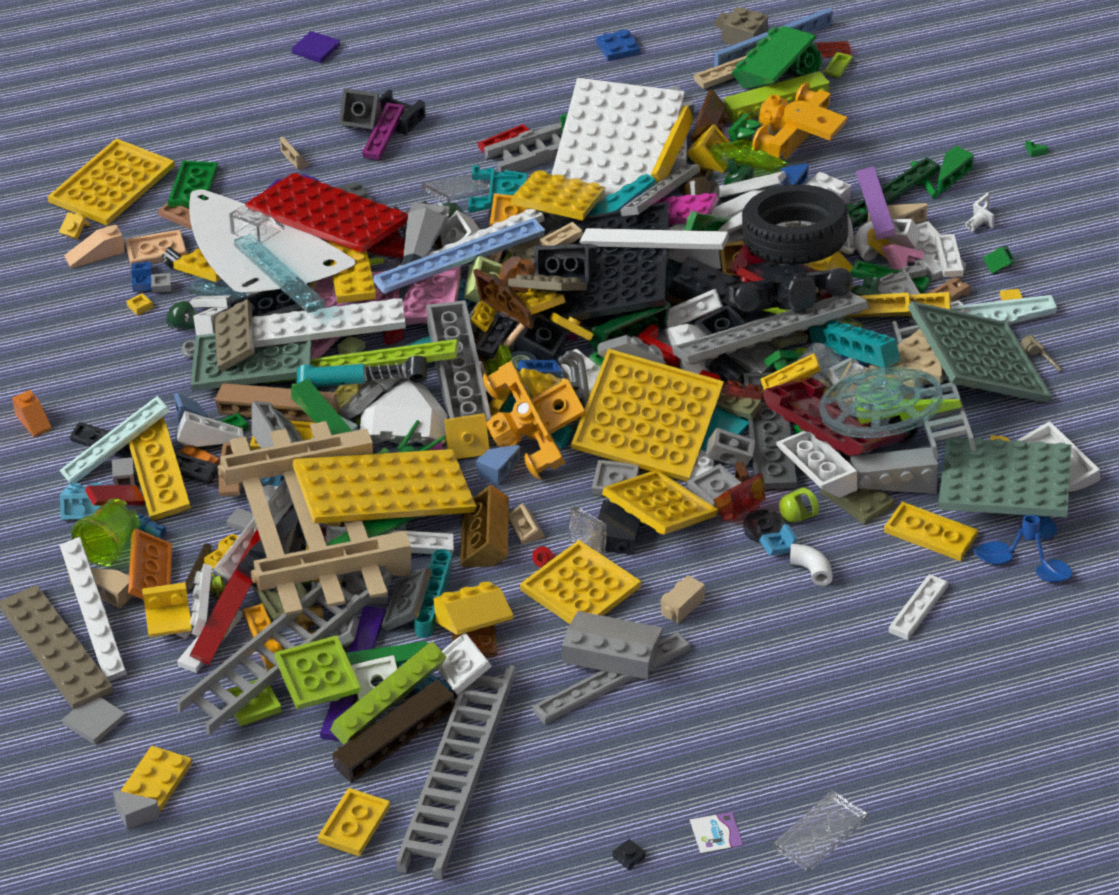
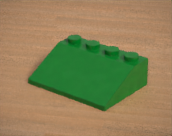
M775 26L767 32L768 35L757 42V46L754 49H751L746 54L747 57L744 60L739 61L735 65L736 68L732 71V74L743 89L774 83L817 37L814 34L787 26Z

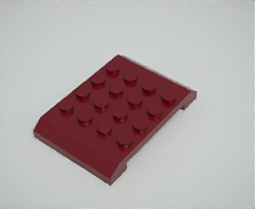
M812 377L766 388L763 394L768 408L783 416L784 420L795 423L801 430L812 433L816 439L827 442L833 449L842 451L849 456L902 441L907 433L891 423L883 426L873 421L860 424L854 410L825 394L826 385Z

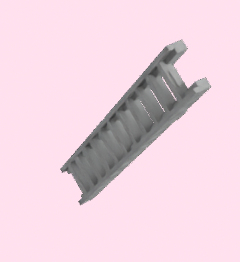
M677 85L667 88L670 90H681ZM691 100L684 102L682 106L688 105L693 116L694 103ZM561 123L536 131L529 130L520 133L517 137L486 146L485 159L488 160L501 155L504 161L498 162L497 165L498 171L503 173L504 170L520 172L556 160L561 141L559 136H562ZM550 140L554 145L546 147L543 142ZM534 145L537 148L529 152L526 147ZM518 150L521 154L520 156L513 157L510 152Z
M510 665L509 669L506 668L503 679L481 675L459 693L396 859L397 872L406 873L411 858L415 854L437 858L432 870L433 878L443 879L497 726L500 724L503 710L515 679V666ZM476 686L498 689V693L496 695L474 690ZM470 702L491 705L492 709L489 711L468 706ZM464 718L487 723L485 727L463 724L462 722ZM458 734L481 738L479 744L456 740ZM451 751L474 755L473 761L450 757ZM445 768L467 771L468 775L463 777L444 773ZM441 784L462 788L461 793L439 790L438 786ZM432 802H437L448 805H454L456 807L453 811L443 808L432 807L431 805ZM426 819L450 824L448 828L424 823ZM419 837L442 840L443 843L440 846L418 842Z

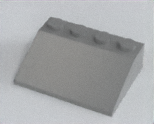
M577 611L567 629L562 644V663L648 680L663 628Z

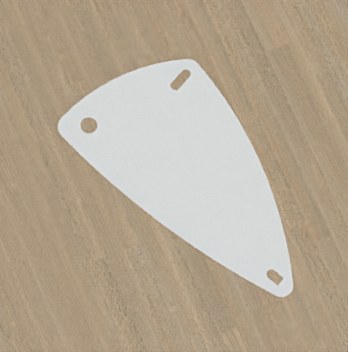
M195 190L190 194V221L196 242L214 271L237 292H257L293 287L297 285L290 286L288 283L301 280L302 284H306L339 273L355 264L353 258L320 238L245 210L244 203L206 190ZM203 194V195H205L206 197H208L209 199H208V200H202V199L198 198V196H200V195ZM326 260H335L337 262L334 266H325L323 264ZM243 267H253L247 271L243 270ZM253 278L259 279L258 282L248 287L241 286Z

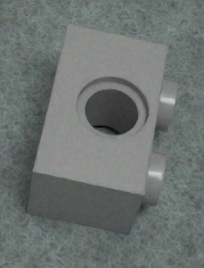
M716 428L708 440L706 457L735 466L736 462L743 461L746 467L753 457L755 440Z

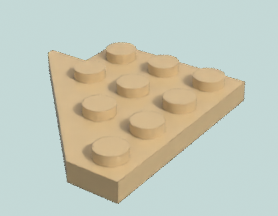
M920 329L897 345L901 361L887 368L872 364L869 366L871 373L914 389L927 379L939 383L943 382L941 364Z

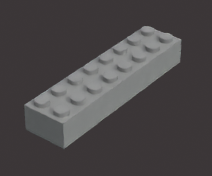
M466 300L426 305L427 325L431 343L457 339L459 343L457 358L435 361L447 419L484 413L486 422L489 421L491 414ZM487 427V434H488V437H489V436H492V435H491V433H490V431H489V429H488V427Z

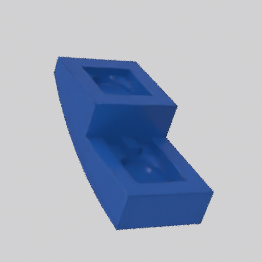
M151 261L132 263L133 292L152 290Z

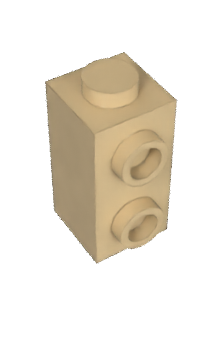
M689 575L682 581H678L669 593H665L660 601L661 614L679 624L704 601L705 584Z

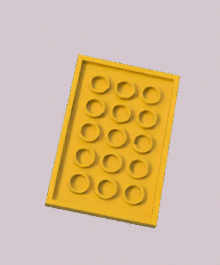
M116 138L48 196V202L71 212L81 213L86 218L107 226L175 167V163L171 159Z

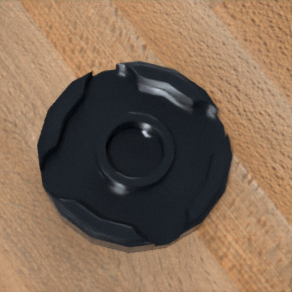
M768 509L754 510L746 516L743 523V531L750 540L761 543L759 540L762 535L779 533L783 525H785V521L775 511L772 513L768 512Z

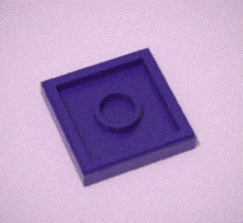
M310 31L291 50L292 54L322 63L340 46V40Z

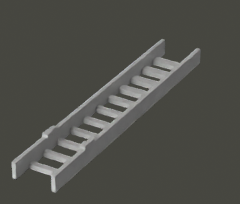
M892 322L898 345L905 340L901 338L902 335L915 333L919 329L918 325L899 329L897 322ZM946 372L942 376L943 381L948 380L947 384L918 390V387L912 388L915 399L952 391V393L930 399H960L956 385L949 381ZM927 379L919 386L935 383L936 381ZM963 405L962 408L921 417L935 460L939 459L935 441L965 434L967 435L971 450L976 451L974 437ZM959 412V415L930 422L928 421V419L937 418ZM961 423L963 424V426L955 427L932 433L931 431Z
M389 571L382 576L386 588L391 584L392 573ZM353 572L337 575L339 582L347 577L365 590L359 596L357 594L353 596L341 587L344 598L349 601L342 610L336 605L328 607L319 582L314 589L300 599V603L303 609L301 613L319 625L320 629L314 634H310L293 621L301 613L285 615L284 612L178 699L177 711L179 713L183 712L192 703L197 705L212 717L206 723V733L210 736L282 675L274 658V653L263 645L272 638L286 649L296 647L278 634L286 626L306 639L300 645L327 638L373 599L370 598L365 581ZM317 601L333 612L335 616L326 622L308 608ZM257 651L275 666L267 672L248 657ZM238 665H242L259 679L251 684L233 670ZM225 677L244 692L236 698L219 685L218 682ZM210 690L228 705L219 710L202 695Z

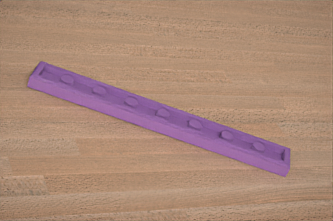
M874 166L856 171L877 240L896 235Z

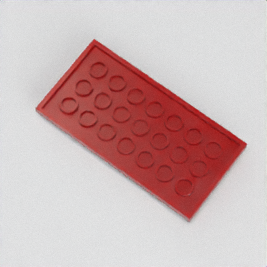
M298 173L290 174L245 203V210L360 253L365 252L408 221V214L401 210L379 204L370 199L329 186L326 183L315 181L312 178L301 176Z

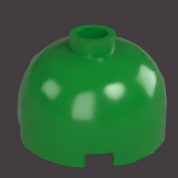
M812 43L789 67L794 75L804 76L820 69L822 54L821 51H818L816 44Z

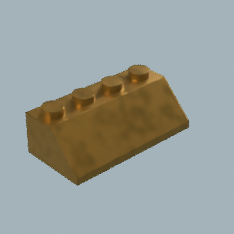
M489 485L473 497L476 505L475 512L462 513L460 565L462 567H493L499 562L504 561L508 556L509 497L494 486Z

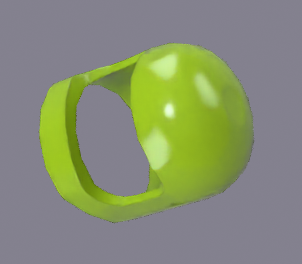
M800 488L788 493L779 502L781 515L790 523H797L819 514L818 500L814 493L807 488ZM802 494L809 497L812 505V514L804 507L801 499Z

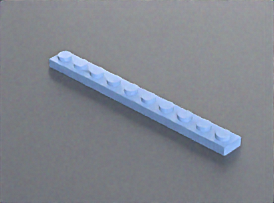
M535 218L374 275L373 281L382 293L385 294L475 261L479 256L486 257L544 235L545 230Z

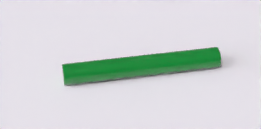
M912 161L910 164L911 167L916 165L918 162ZM929 179L923 181L922 184L932 199H936L938 193Z

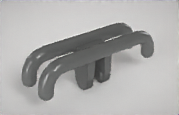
M566 351L565 356H560L558 361L560 364L569 366L572 382L570 383L585 409L590 396L585 362L579 353ZM581 417L578 418L575 425H570L574 430L573 433H576Z

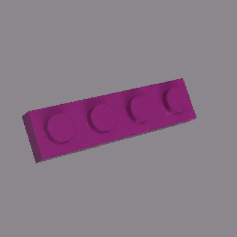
M386 104L362 151L363 158L381 159L399 123V118L405 111L404 105Z

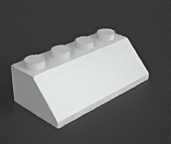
M806 431L776 442V445L821 489L839 498L857 491V470L827 442L816 439L815 435Z

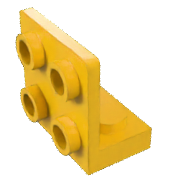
M185 582L142 589L149 637L192 631Z

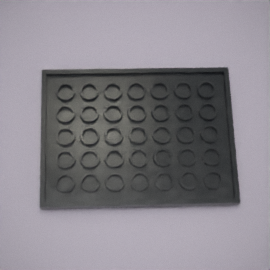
M669 201L653 204L638 215L622 216L619 210L586 216L584 220L570 219L559 221L558 229L573 222L582 230L583 234L586 229L670 230L671 206ZM581 238L570 244H581ZM597 246V266L591 282L587 283V290H553L558 294L564 295L565 303L552 307L551 315L554 312L566 319L572 317L581 321L667 305L669 248Z

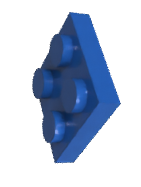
M628 29L596 36V44L607 61L641 54L640 46Z

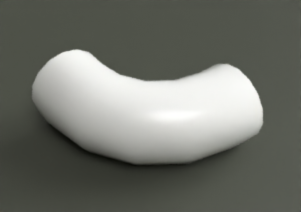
M872 221L861 226L854 237L855 249L865 261H871L878 254L874 248L868 245L867 232L873 228Z
M791 543L790 565L804 566L809 569L811 580L816 585L826 586L830 584L833 574L829 560L820 551L811 546Z

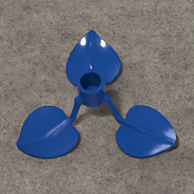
M1024 516L1023 525L1018 530V535L1011 548L1000 541L987 542L978 548H974V553L981 560L995 565L1005 564L1012 560L1013 556L1011 553L1014 552L1023 535L1026 540H1037L1040 560L1043 564L1036 568V574L1040 579L1048 582H1059L1072 578V571L1066 563L1057 559L1046 562L1044 559L1040 539H1049L1057 534V527L1050 516Z

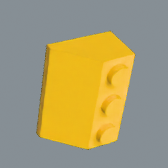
M482 582L479 586L463 587L461 591L445 592L442 596L434 598L435 622L456 635L514 619L501 588L491 582Z

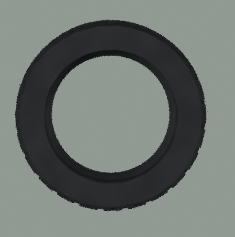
M784 185L767 189L752 197L743 208V242L755 256L773 263L806 264L823 260L838 252L847 241V206L837 194L818 186ZM790 221L815 223L802 227L776 226V224Z

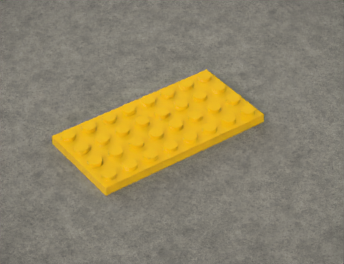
M453 449L294 459L293 468L314 524L472 513L476 509L475 502Z

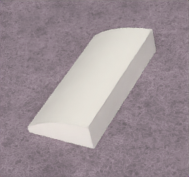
M1050 421L1018 439L1024 442L1042 441L1053 444L1061 442L1072 445L1069 492L1083 489L1100 481V469Z

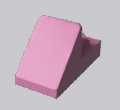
M895 244L882 246V251L892 269L902 271L903 267L907 266V263H915V260L923 259L924 256L923 251Z

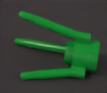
M416 420L403 442L397 447L399 452L416 451L412 446L406 447L405 445L420 423L419 420ZM446 436L440 437L429 445H424L417 451L430 450L445 440Z

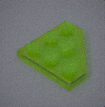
M750 139L712 145L710 148V153L720 161L727 162V160L733 157L737 164H747L773 173L780 171L787 164L780 158L769 155L765 151L759 150L755 152L752 146L753 141Z

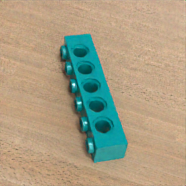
M829 320L824 325L809 327L814 347L882 368H887L901 361L896 339L885 334L868 331L861 327L838 322L837 320Z

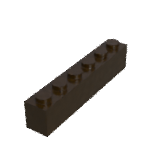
M435 680L430 685H426L416 695L409 697L403 704L396 709H392L379 721L372 723L369 728L355 735L353 739L343 746L338 747L332 753L334 768L352 783L451 713L455 705L454 694L438 680Z

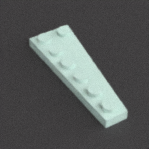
M1052 295L954 306L952 310L969 309L970 311L966 312L968 314L1005 321L1009 325L1055 314L1057 307Z

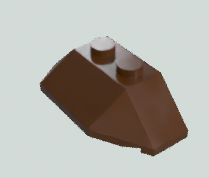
M713 90L708 91L699 112L694 131L691 134L692 144L714 124L724 134L725 125L729 122V113L726 112V106Z

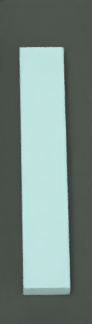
M156 396L59 471L70 484L77 483L165 416L170 410Z

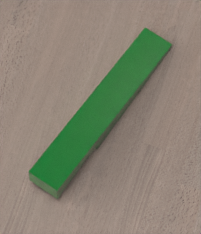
M308 378L291 387V399L315 423L326 421L331 435L352 431Z

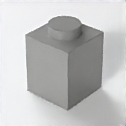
M133 458L112 460L114 485H135Z

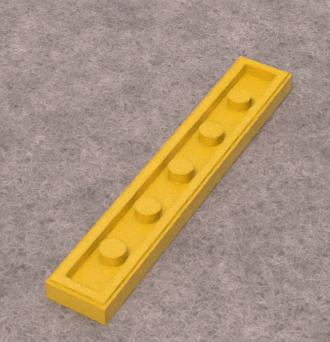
M688 105L682 106L678 119L675 121L651 172V177L657 183L669 175L694 121Z

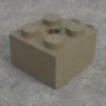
M736 7L731 14L722 12L716 18L714 25L722 30V40L724 43L735 45L768 32V15L743 7Z

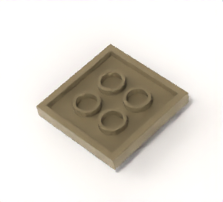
M525 274L516 275V278H508V286L557 291L587 290V282H580V278L574 277L563 278L562 276Z

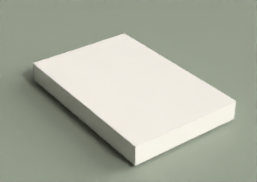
M463 633L442 650L447 658L438 670L458 695L491 668L492 665L469 636Z

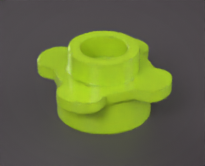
M211 573V592H216L217 597L220 598V593L225 589L223 577L221 575L215 576L214 573Z

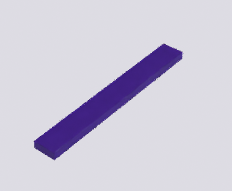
M364 606L355 639L351 643L349 652L374 649L386 613L385 608ZM357 693L342 697L337 701H331L320 732L322 739L340 741L330 729L333 722L356 703Z

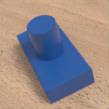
M520 360L518 364L520 371L522 368L535 369L540 373H549L558 378H561L563 373L555 360Z

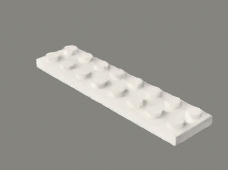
M402 298L252 317L254 348L406 328Z

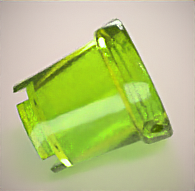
M109 499L91 515L80 518L73 525L71 540L80 537L90 563L98 566H109L121 557L120 554L123 546L131 537L132 532L135 528H138L139 518L133 508L129 511L125 507L128 504L125 501Z

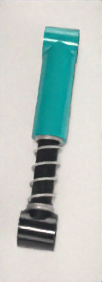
M411 356L401 365L396 363V365L390 366L387 364L386 366L377 365V367H370L369 365L366 367L363 363L315 367L310 364H304L297 368V384L308 378L315 388L364 384L368 379L375 381L377 378L385 380L388 377L392 379L395 377L407 378L408 381L413 383H421L427 380V359L423 356Z

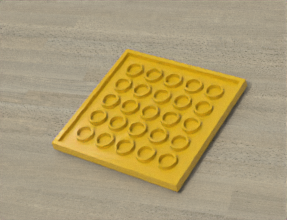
M608 349L585 407L587 414L581 417L571 443V448L617 462L638 465L639 468L648 471L657 470L666 476L687 482L690 480L724 381Z

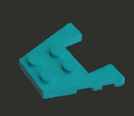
M473 165L472 181L490 180L489 196L469 197L468 212L472 213L491 209L494 193L514 195L527 181V173L504 170L503 173L497 172L491 167L485 170L480 169L479 165Z

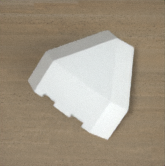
M406 380L396 384L391 390L384 393L362 411L360 430L368 429L373 445L385 441L400 445L416 420H419L420 423L406 445L414 442L429 445L440 437L446 436L444 419H447V413L425 385Z

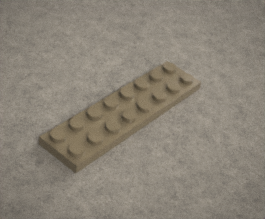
M37 585L0 600V610L73 710L96 698H102L113 693V687Z

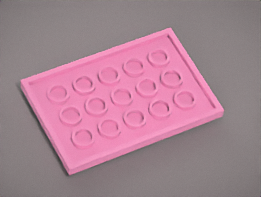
M461 266L411 284L402 302L405 325L427 323L426 305L457 301L462 272ZM385 271L371 272L373 279L374 275L380 274ZM400 288L385 294L382 293L383 296L378 301L399 299Z

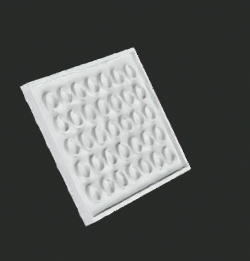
M577 78L552 175L559 174L565 178L581 179L582 182L599 183L600 186H605V194L597 203L604 200L609 194L619 191L624 185L634 182L639 176L645 174L651 176V172L670 131L678 119L683 104L684 91Z

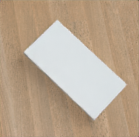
M929 221L917 224L916 226L921 234L916 248L911 249L924 252L923 259L921 260L927 268V275L932 280L944 277L935 244V235L940 234ZM961 259L963 270H966V264Z

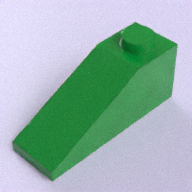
M958 146L945 153L938 178L937 193L939 195L973 169V153Z

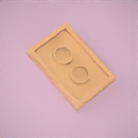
M181 230L124 239L131 268L132 263L151 261V264L162 262L164 258L161 255L166 252L168 247L173 248L182 256L187 255Z

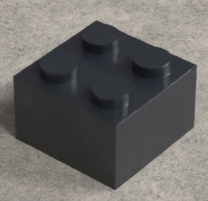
M535 313L532 316L534 327L532 329L524 328L518 337L513 352L527 351L534 354L538 360H555L564 347L570 330L539 313Z

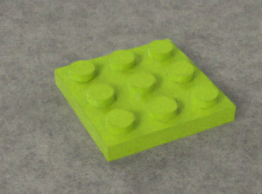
M337 635L277 651L274 654L276 663L297 710L360 693L361 687Z

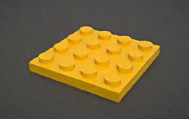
M539 170L535 171L512 196L511 204L584 220L605 194L606 187L600 186L599 183L582 182L581 179H569L563 175H551Z
M657 470L605 486L602 495L609 498L612 503L618 504L627 513L633 514L641 522L650 525L656 532L663 535L716 517L718 512L716 507Z
M580 540L576 541L520 583V590L569 624H571L577 611L604 616L641 587L639 579Z

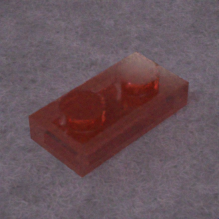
M728 380V383L724 382L721 393L761 400L764 390L759 389V385L748 384V386H742L738 381Z

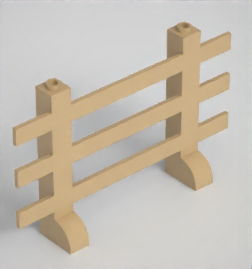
M324 421L310 424L314 439L291 443L287 430L282 429L270 432L274 445L272 447L250 451L245 436L229 439L233 454L220 456L221 465H218L219 477L224 478L226 486L243 483L267 557L254 561V570H251L253 583L257 582L259 591L277 588L285 615L303 612L294 585L296 583L319 579L327 605L331 607L345 604L337 575L361 571L370 598L388 595L379 567L386 566L387 571L395 576L411 574V545L406 531L368 538L362 520L344 521L350 542L326 546L319 523L314 524L293 468L294 459L373 454V442L368 429L331 435L327 422ZM284 475L309 550L284 554L260 479Z

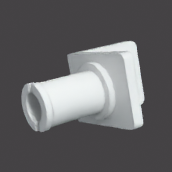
M986 193L973 204L974 216L965 222L966 228L971 232L975 231L982 223L990 228L994 227V215L987 210L990 207L989 193ZM985 201V205L981 207L982 202Z

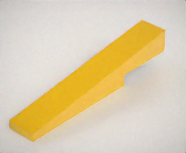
M949 292L910 295V293L863 295L859 297L867 300L868 308L862 310L859 314H848L844 317L912 316L908 308L911 301L952 310L951 295Z

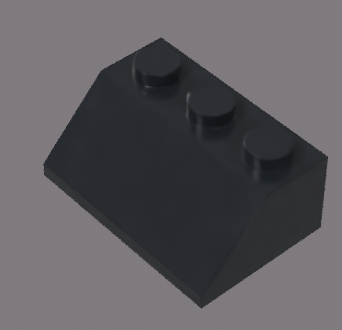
M597 245L534 246L535 274L562 276L563 278L574 277L580 278V282L590 283L597 266Z

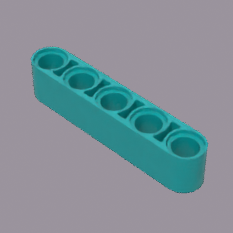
M447 549L434 551L428 567L432 574L419 616L414 619L415 634L420 638L432 636L437 624L435 622L434 598L442 596L446 592L452 574L451 552Z

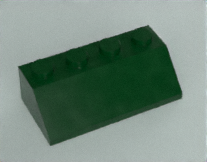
M667 302V305L629 311L623 316L616 319L613 318L601 326H595L590 330L593 336L591 340H588V343L597 352L599 343L625 335L631 338L637 337L652 324L658 327L659 333L666 329L671 304Z

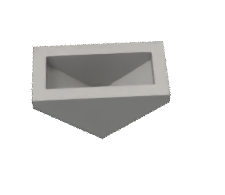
M114 790L115 807L127 830L158 819L160 816L157 800Z

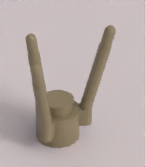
M1028 335L1022 339L1021 346L1026 354L1033 356L1040 352L1059 372L1062 371V368L1044 351L1045 347L1033 335Z

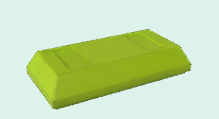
M837 52L824 70L826 76L839 79L853 59V56Z

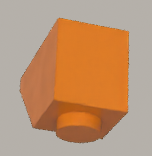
M31 390L12 397L15 416L33 437L52 430L40 401Z

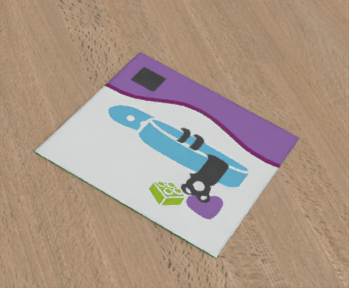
M732 812L690 819L700 853L743 846Z

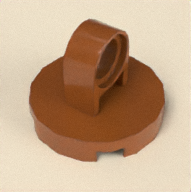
M511 257L502 264L499 277L508 282V278H516V275H534L535 266L530 259ZM512 287V289L516 293H526L529 292L528 289H530L523 287Z

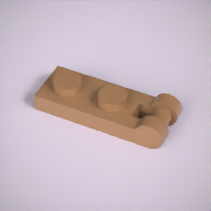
M953 277L929 293L949 292L952 302L962 295H968L972 287L967 283H962L960 278Z

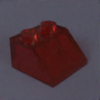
M761 472L713 499L724 522L732 519L734 522L744 516L743 512L748 510L750 513L760 508L759 504L766 500L764 475Z

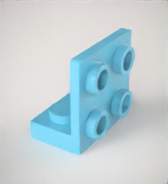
M80 483L68 484V487H65L60 494L61 519H103V506H93L85 492L87 486H81ZM90 483L89 485H102V483Z

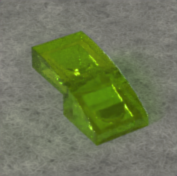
M500 345L495 360H487L485 365L487 376L498 371L499 367L512 360L508 345Z

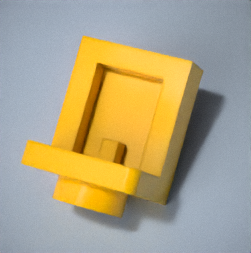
M68 212L59 233L78 240L83 227H89L90 223L86 220L85 215L78 212L75 214Z

